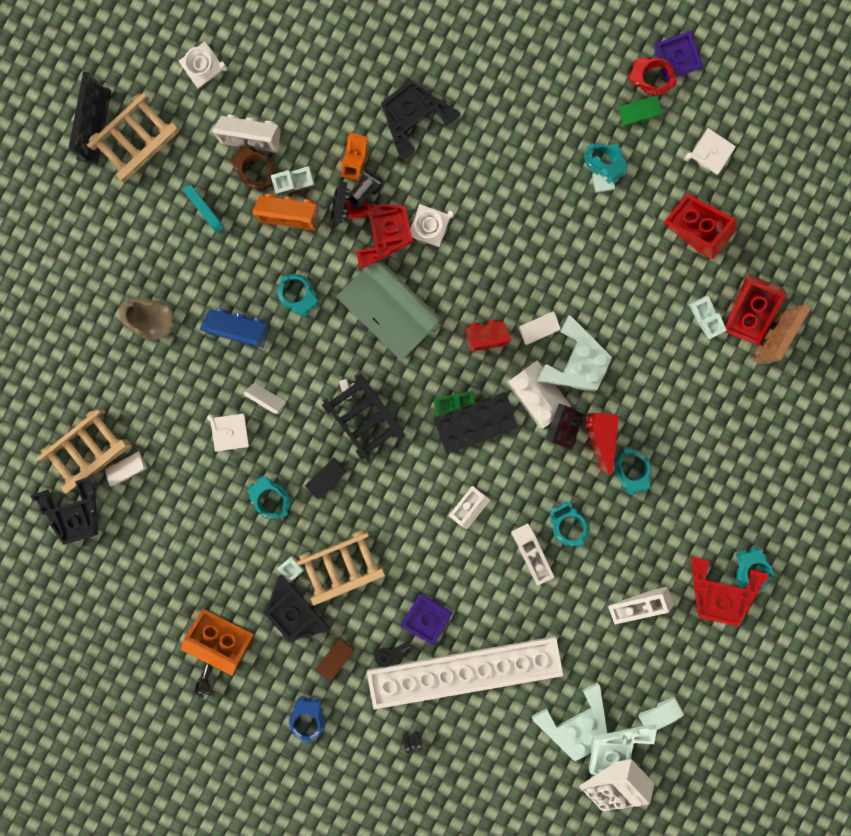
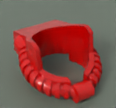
M645 56L637 58L633 62V71L628 76L629 82L634 84V86L641 87L644 93L651 96H660L670 91V88H675L677 83L676 74H674L675 70L665 59H649ZM652 67H662L668 71L670 80L663 87L655 88L645 83V75Z

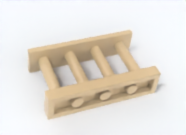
M144 92L134 96L131 100L132 103L99 134L95 133L89 139L90 142L87 144L92 150L98 147L118 168L116 176L124 183L180 132L173 123L165 124L146 104L149 97ZM139 108L160 129V134L157 137H151L132 117ZM125 121L146 142V147L143 150H137L118 130ZM111 134L132 155V160L127 164L123 163L104 143Z
M94 409L86 415L87 418L55 444L52 446L48 445L42 449V454L37 457L39 461L49 459L61 473L66 483L61 487L65 494L73 493L77 490L75 481L96 475L132 446L128 440L116 439L100 419L106 413L104 410ZM93 423L110 443L111 448L106 452L101 451L85 430ZM78 435L95 455L96 460L91 464L86 463L70 442ZM63 447L80 467L81 472L76 476L68 471L55 454Z
M363 530L353 533V537L314 554L307 552L299 556L300 559L296 562V565H305L315 589L314 595L310 598L313 606L385 576L386 573L383 566L379 568L377 565L375 566L364 538L369 537V531L364 533ZM354 542L358 543L368 567L367 573L362 575L357 573L347 545ZM340 549L350 573V580L346 582L339 579L329 555L330 552ZM321 556L333 583L331 584L332 587L326 590L324 587L322 588L311 560Z

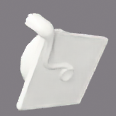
M206 42L190 49L185 57L179 60V63L198 89L220 72L227 71V66L224 62H219Z
M707 128L693 152L687 153L684 160L688 162L689 159L693 158L701 167L709 169L718 175L736 146Z
M419 204L411 226L412 237L440 247L450 218L454 217V213L448 211V214Z
M244 414L216 418L215 415H209L207 417L211 421L215 452L249 447Z

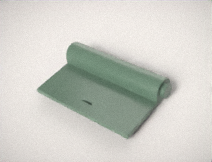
M382 260L364 268L336 296L400 361L431 331L435 333L442 326L440 323L442 319Z

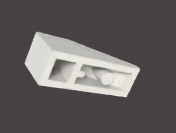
M529 524L512 531V536L537 586L553 579L554 575Z
M664 587L619 601L608 607L614 624L669 613L674 603L668 587Z

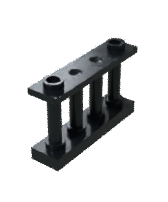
M359 371L354 375L356 381L353 382L354 384L331 401L324 396L322 398L324 402L322 407L327 414H333L358 448L356 453L361 460L366 459L369 463L371 458L368 453L391 437L397 436L401 440L406 435ZM358 390H364L367 395L365 400L341 417L334 407ZM369 406H375L378 410L376 416L352 432L346 423ZM386 421L390 426L387 428V431L363 448L357 438L379 422L383 423Z

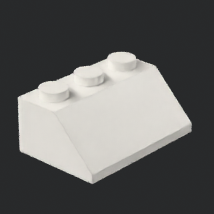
M227 115V117L221 116L213 133L223 145L235 147L246 145L248 148L253 147L255 150L277 153L281 130L272 121H265L263 123L258 122L254 118H246L244 120L239 119L235 115Z
M537 360L509 380L507 384L538 427L543 429L553 421L558 404L571 407V405L555 384L537 381L543 369Z

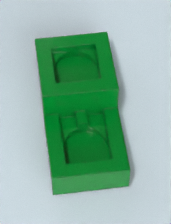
M658 96L618 107L624 127L663 115Z
M473 391L433 398L436 417L475 403Z

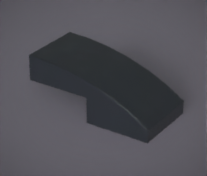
M333 458L305 487L319 499L347 470Z

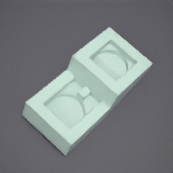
M309 166L291 172L287 170L271 175L276 195L315 186Z
M704 296L689 304L697 322L708 339L727 331L720 314L716 313L709 296Z
M675 697L658 703L655 708L639 713V718L644 726L655 724L657 730L684 716V712Z

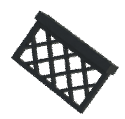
M83 72L68 149L77 156L76 159L78 161L97 165L100 149L97 147L95 150H92L87 144L90 142L89 139L95 133L99 134L105 128L111 90L110 88L102 87L89 72Z

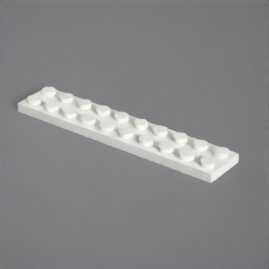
M555 636L367 669L373 709L563 676Z

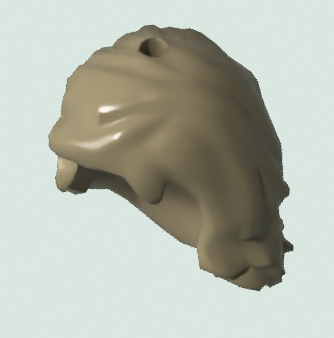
M140 297L129 298L118 308L119 317L123 325L134 333H138L147 341L153 342L166 337L171 333V328L174 326L172 323L175 319L172 317L173 310L170 309V306L165 305L163 301Z

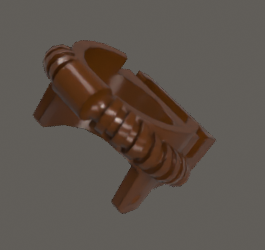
M241 146L236 156L233 155L230 159L233 170L239 173L240 180L252 189L266 188V186L271 187L273 185L271 175L275 174L272 160L266 154L256 152L253 147ZM258 160L267 164L269 177L265 182H254L246 176V167L251 161Z

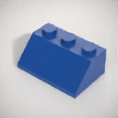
M217 308L216 311L210 310L200 326V330L215 336L264 348L269 326L264 324L265 320L254 318L252 321L246 319V315L235 313V316L229 315L227 310Z

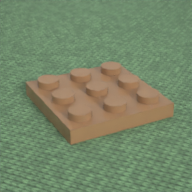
M803 304L779 312L774 318L773 322L775 324L772 329L770 328L764 335V343L756 349L754 353L756 356L753 361L759 365L781 361L811 308Z

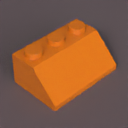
M265 194V196H259L252 214L259 223L316 231L319 208L312 200L304 199L303 202H300L292 197L280 199L276 195Z
M202 609L186 634L181 650L233 675L254 634Z

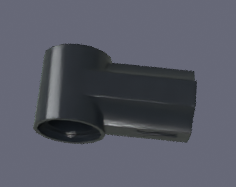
M366 170L357 186L349 194L348 200L350 204L355 208H361L372 194L375 195L380 190L384 181L369 170Z

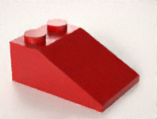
M688 193L664 221V224L692 248L712 260L736 232L735 218Z
M747 274L726 320L725 328L727 331L725 332L759 345L787 295L785 289Z
M499 319L487 321L488 324L481 326L480 323L469 324V328L465 329L469 352L507 346L511 341V337L504 321L499 322Z
M589 413L588 417H585L584 427L587 428V434L600 470L607 474H613L619 415Z

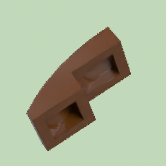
M340 637L317 666L316 671L331 682L355 648Z

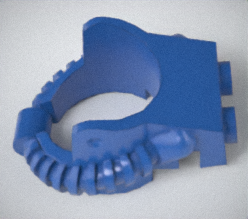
M300 696L297 704L293 707L294 713L292 712L290 715V731L293 732L292 734L295 737L301 739L303 743H310V740L320 737L325 728V719L322 715L323 709L320 707L321 700L317 697L309 699L306 696ZM302 714H310L316 719L318 729L310 735H304L296 726V718Z

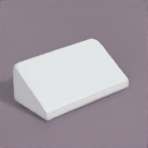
M554 311L518 327L525 345L561 330Z
M256 383L252 384L244 392L246 397L275 414H280L286 404L283 399Z
M137 452L105 469L109 485L112 487L148 469L140 452Z
M472 486L449 516L463 528L468 529L489 503L490 499Z

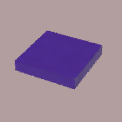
M691 31L653 45L657 58L665 59L673 66L674 74H676L675 78L697 71L703 67ZM661 67L667 82L670 80L669 73L665 68Z
M420 592L400 626L433 646L453 612Z

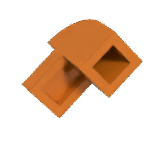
M352 132L349 133L346 154L341 166V177L359 182L368 155L369 137Z

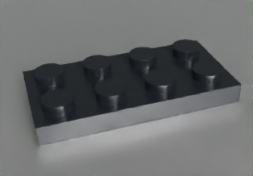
M506 392L433 418L446 454L518 428Z

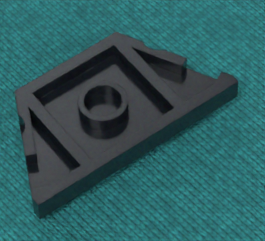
M281 574L278 577L264 612L267 618L289 642L328 632L331 628Z

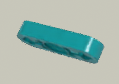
M191 184L183 189L216 233L225 228Z

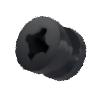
M414 731L410 735L407 733L403 734L407 754L411 753L412 750H422L418 731Z

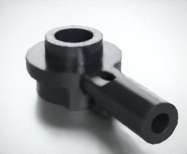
M407 641L393 649L380 648L375 654L376 663L381 667L391 665L394 656L412 648L410 642Z
M206 663L204 672L201 673L195 686L194 694L198 695L199 698H204L210 691L208 678L213 666Z

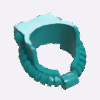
M614 143L612 146L608 144H590L585 148L584 160L586 165L594 174L607 177L605 181L608 184L611 182L615 183L620 176L623 177L627 173L628 165L626 164V159L622 157L621 148L617 143ZM594 151L604 152L609 156L611 164L604 163L598 156L592 158V153Z
M285 274L280 278L281 283H279L277 288V296H279L280 303L282 302V305H285L288 309L291 308L293 313H298L301 317L308 316L311 309L314 310L319 306V301L315 298L316 293L312 291L313 287L310 284V280L305 278L306 276H302V274H289L290 276ZM290 280L303 282L306 286V294L303 300L295 303L288 302L284 297L285 284Z
M631 447L623 448V452L617 456L614 462V471L617 478L622 481V486L629 495L637 494V491H648L651 488L650 483L652 482L649 476L651 474V464H649L648 457L639 450H632ZM626 455H635L642 461L643 473L635 479H628L621 467Z
M260 476L255 485L252 483L248 487L249 499L254 502V508L262 517L266 519H279L281 517L283 519L289 514L288 510L291 505L288 491L281 485L275 484L267 476ZM272 489L283 497L284 505L279 513H270L263 508L261 498L265 491Z
M564 502L561 504V507L552 508L550 510V516L552 517L550 523L554 526L552 529L558 542L569 547H574L575 545L577 548L584 545V540L587 539L590 533V525L587 518H584L585 516H582L581 513L579 514L577 508L572 507L571 502ZM567 518L578 520L584 528L583 534L576 540L565 539L559 531L561 522Z
M752 547L749 551H739L736 554L737 559H739V568L737 569L736 576L738 584L741 588H746L747 583H749L748 569L757 563L763 572L769 574L768 579L759 590V593H762V589L769 584L770 577L774 576L772 567L766 561L767 556L758 547Z

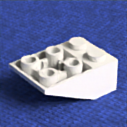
M630 759L613 763L581 784L580 788L599 809L609 811L650 804L654 783Z

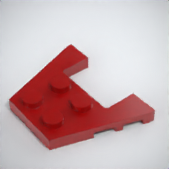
M349 200L346 201L349 219L369 217L375 247L356 251L360 270L413 243L405 206L390 204L371 205L365 202L361 208H355L350 204Z
M691 556L698 617L738 627L754 598L760 592L759 590L768 579L769 574L750 569L749 583H747L746 588H740L706 580L709 560Z

